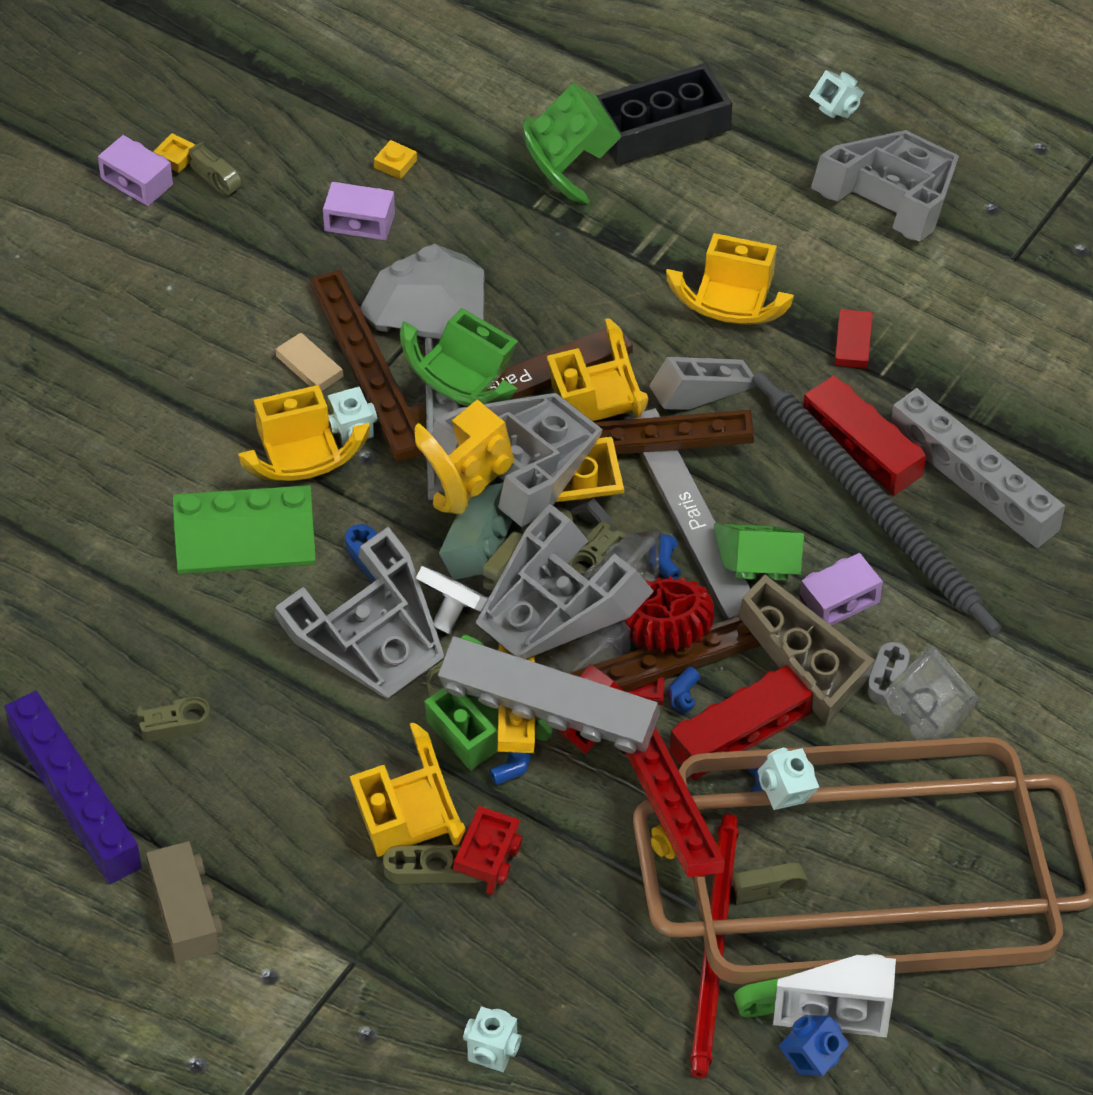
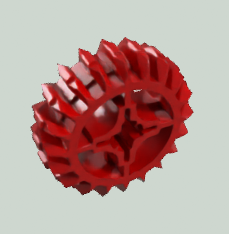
M672 576L668 579L657 577L656 581L650 582L645 580L654 592L629 618L620 621L623 633L627 635L628 641H635L636 647L646 646L648 651L656 648L660 649L662 653L666 649H673L677 652L679 647L690 648L692 642L700 643L702 642V636L709 635L710 628L713 626L714 605L711 595L707 593L706 587L698 586L697 581L687 582L685 577L679 580L673 579Z

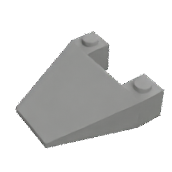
M907 130L840 144L820 155L811 189L821 193L826 199L836 201L841 200L851 192L857 193L897 213L892 228L901 232L907 239L920 242L935 230L959 155Z
M557 393L484 404L505 422L515 461L506 473L499 475L504 480L498 508L521 527L533 522L549 504L553 506L602 434L603 429ZM467 407L456 409L434 421L432 436L447 455L458 447L451 420Z
M549 504L525 530L475 623L511 654L527 659L629 618L654 591L636 569L615 553L590 580L568 565L570 560L583 548L588 540L571 519Z
M388 526L361 545L358 557L376 581L327 616L304 587L278 604L274 612L275 619L294 644L386 699L394 696L445 658L419 580L416 579L417 574L410 554Z

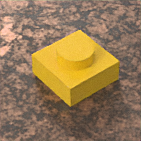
M171 133L153 153L164 156L171 162V169L180 173L190 163L192 157L189 155V149L195 146V144Z
M390 140L373 159L374 168L401 180L416 163L417 152Z

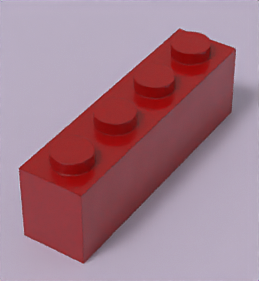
M835 375L804 394L803 406L830 433L864 471L893 496L923 476L926 454L922 448L906 438L896 425L884 419L873 405L862 400L848 384H844Z
M788 665L777 671H770L760 681L749 687L738 689L728 699L719 704L709 705L696 717L679 722L671 730L670 752L682 765L689 757L697 754L747 751L811 715L813 694ZM711 771L698 772L690 776L697 780Z

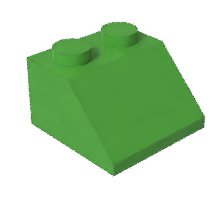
M714 523V534L723 568L735 571V577L756 579V573H768L767 576L770 579L788 580V574L801 575L804 533L779 526Z

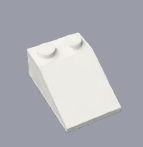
M878 954L868 956L855 955L778 979L773 1025L792 1027L799 1018L805 1015H823L833 1018L840 1025L841 1033L887 1038L893 1002L896 959L885 958Z

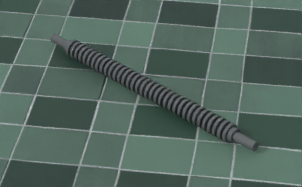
M762 371L757 372L753 376L752 381L770 399L771 411L819 460L825 469L835 477L840 485L851 494L856 502L878 523L883 531L905 552L911 561L933 582L959 612L972 615L991 636L998 634L1002 626L982 606L983 601L980 599L981 595L978 590L946 559L945 555L935 547L929 538L902 512L896 503L869 477L863 468L853 460L846 450L837 443L792 393L779 390Z

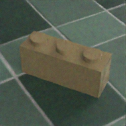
M189 841L146 852L150 877L175 963L219 952L217 937L224 934L219 915H211L209 906L214 905V899L209 883L202 885L200 876L205 875V870L200 853L193 855Z

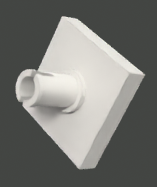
M421 566L416 576V579L443 592L442 595L445 598L433 620L434 627L448 634L452 633V629L464 606L482 611L488 600V597L424 566Z

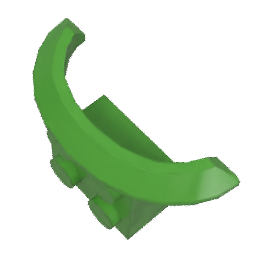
M572 83L539 118L528 116L523 120L525 144L542 172L570 200L589 204L590 201L585 192L569 181L562 172L584 150L601 158L622 137L596 95Z
M461 308L447 322L439 343L423 358L417 344L418 329L405 321L402 322L400 339L405 358L413 371L439 394L465 406H470L476 400H479L482 404L507 401L513 397L518 388L505 380L496 389L487 390L506 371L518 340Z
M468 635L461 636V639L483 645L479 640ZM442 688L424 701L427 723L471 771L497 753L498 708L483 705L478 701V697L466 694L465 697H458L446 692ZM535 716V738L546 741L551 738L553 727L547 725L545 719Z

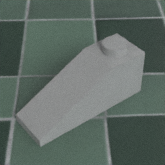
M667 357L649 387L664 409L690 410L754 388L756 384L752 381L754 375L744 360Z

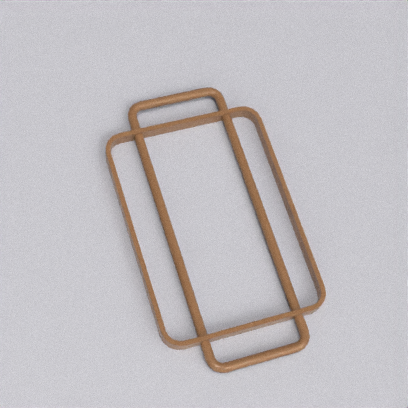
M984 736L787 749L792 751L803 748L808 761L812 765L969 755H990L998 758L1005 764L1009 776L818 788L805 803L1013 790L1041 896L1040 899L713 920L705 877L696 876L692 877L700 921L674 923L669 921L664 915L647 817L655 813L648 799L640 803L633 813L636 844L649 917L653 926L660 933L668 937L703 936L707 960L711 970L719 978L729 983L752 984L787 977L842 959L749 966L734 965L721 956L717 946L716 935L1045 913L1051 935V940L1046 944L884 956L885 958L896 959L895 974L1025 965L1045 962L1055 955L1063 936V923L1060 912L1080 911L1088 909L1093 905V858L1072 786L1064 778L1053 774L1023 775L1021 763L1015 749L1007 742L996 737ZM777 749L697 754L685 760L679 772L687 786L686 779L698 772L760 768L767 761L768 754ZM1051 788L1060 794L1085 885V893L1083 895L1055 897L1027 789ZM766 791L692 796L699 810L771 805Z

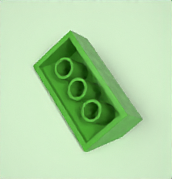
M311 485L173 494L178 574L316 565Z

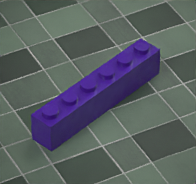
M37 690L5 705L9 731L108 884L110 885L142 869L137 842Z

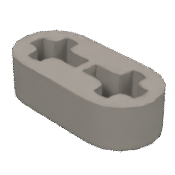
M890 642L881 646L869 677L867 690L869 699L878 705H890L899 697L910 658L909 651L904 645ZM891 657H896L898 660H896L894 667H888V661H890ZM884 679L889 681V687L886 688V691L879 690Z

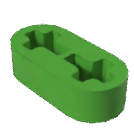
M781 978L752 983L738 989L734 994V999L739 1015L745 1018L773 1014L778 979Z

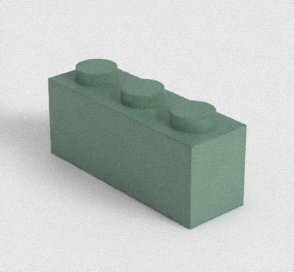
M503 483L486 486L481 494L472 497L468 501L466 512L460 515L456 514L439 552L453 580L483 574L484 565L503 544L513 521L498 508Z

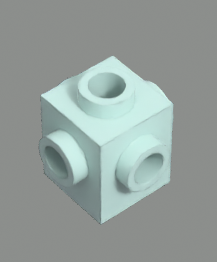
M825 70L809 97L820 104L819 110L832 118L839 115L848 119L858 109L860 99L865 92L855 86L858 81L849 74L842 71L838 75Z
M360 387L328 395L329 427L332 435L337 434L342 446L349 440L353 426L369 423L370 431L368 438L374 437L373 423L377 422V414L372 403L367 404Z
M787 748L777 749L768 754L767 761L757 771L760 785L766 791L773 810L804 804L819 788L813 765L808 761L803 748L788 751Z
M482 1006L476 1019H469L463 1035V1040L467 1041L468 1061L503 1073L510 1057L516 1056L522 1038L520 1034H517V1018L512 1017L504 1010H491Z

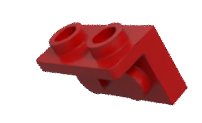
M478 806L454 860L453 870L486 881V893L493 895L497 885H504L511 868V864L507 863L510 855L516 857L521 847L523 836L518 835L520 819Z

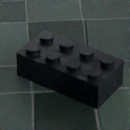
M707 63L596 96L622 136L608 150L616 165L731 130L733 103Z

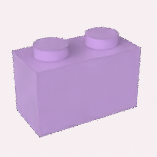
M124 135L98 156L101 179L146 206L153 203L173 185L171 162L164 156L157 155L148 150L140 142L133 141Z
M332 182L323 207L324 231L387 240L395 215L394 191Z
M858 553L849 558H842L833 566L820 572L810 573L805 579L801 580L800 595L811 611L832 626L880 603L883 581L864 557Z

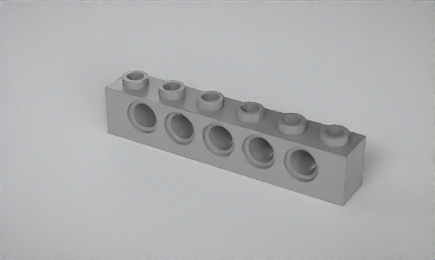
M918 388L893 405L891 423L896 425L900 432L912 443H916L922 448L926 454V460L1035 548L1040 547L1060 531L1065 505Z

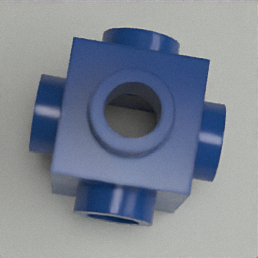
M805 1015L793 1024L792 1031L779 1045V1048L799 1075L824 1076L829 1069L839 1062L840 1055L849 1043L841 1033L840 1025L830 1016Z

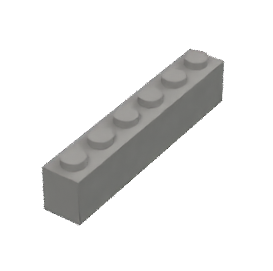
M455 636L451 640L438 674L442 685L445 687L444 690L452 695L465 697L466 694L478 697V701L483 705L491 708H498L499 705L511 708L512 713L525 719L531 720L533 716L545 719L546 724L555 729L566 731L567 727L581 731L580 735L591 741L600 742L601 738L615 742L614 746L628 753H635L636 750L646 753L660 715L658 702Z

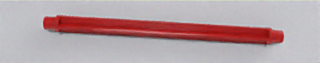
M732 814L722 816L721 826L717 830V846L725 860L724 873L713 875L710 900L713 920L728 919L736 842L739 837V829L737 828L738 818ZM716 935L717 946L723 957L726 935ZM704 949L693 1048L690 1054V1062L692 1063L691 1075L699 1079L708 1076L709 1065L713 1061L712 1047L721 979L711 970L707 960L706 949Z

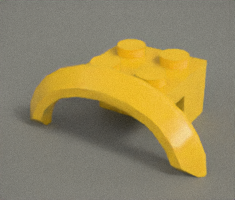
M713 233L706 253L705 273L697 296L686 285L683 272L666 270L667 282L672 292L683 304L705 317L725 323L755 325L773 321L786 313L791 307L794 298L792 294L778 292L775 300L763 308L774 275L776 245Z
M605 319V325L613 361L586 367L579 348L547 356L554 393L561 396L591 421L631 411L636 418L641 417L648 404L647 393L640 391L635 379L622 330L611 319Z
M319 385L254 400L256 424L270 465L260 460L255 450L238 453L241 465L249 473L260 479L276 482L310 479L328 473L352 459L364 446L369 436L370 424L365 423L353 426L349 440L338 450L329 427L328 407Z
M479 400L474 401L451 420L458 447L449 455L446 454L434 437L420 423L415 426L416 446L436 471L445 492V496L439 492L433 496V506L441 512L459 515L466 512L468 501L472 497L481 494L491 481L497 476L506 473L515 462L505 422Z
M410 723V728L423 769L390 780L385 765H381L350 776L355 798L377 857L383 856L392 847L411 846L446 833L449 834L453 845L458 846L466 830L449 795L429 734L416 723Z

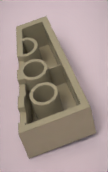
M764 575L742 597L739 618L777 666L781 669L788 665L813 694L811 709L826 726L869 680L875 660L767 575Z

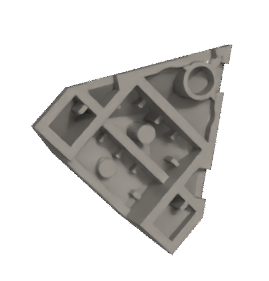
M434 243L381 270L363 301L360 310L366 322L376 330L388 332L391 327L401 328L402 322L405 321L418 329L417 336L441 339L447 322L461 308L484 320V269L467 256Z

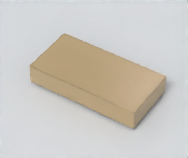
M302 333L297 334L275 349L276 357L310 387L319 385L321 391L343 378V369Z

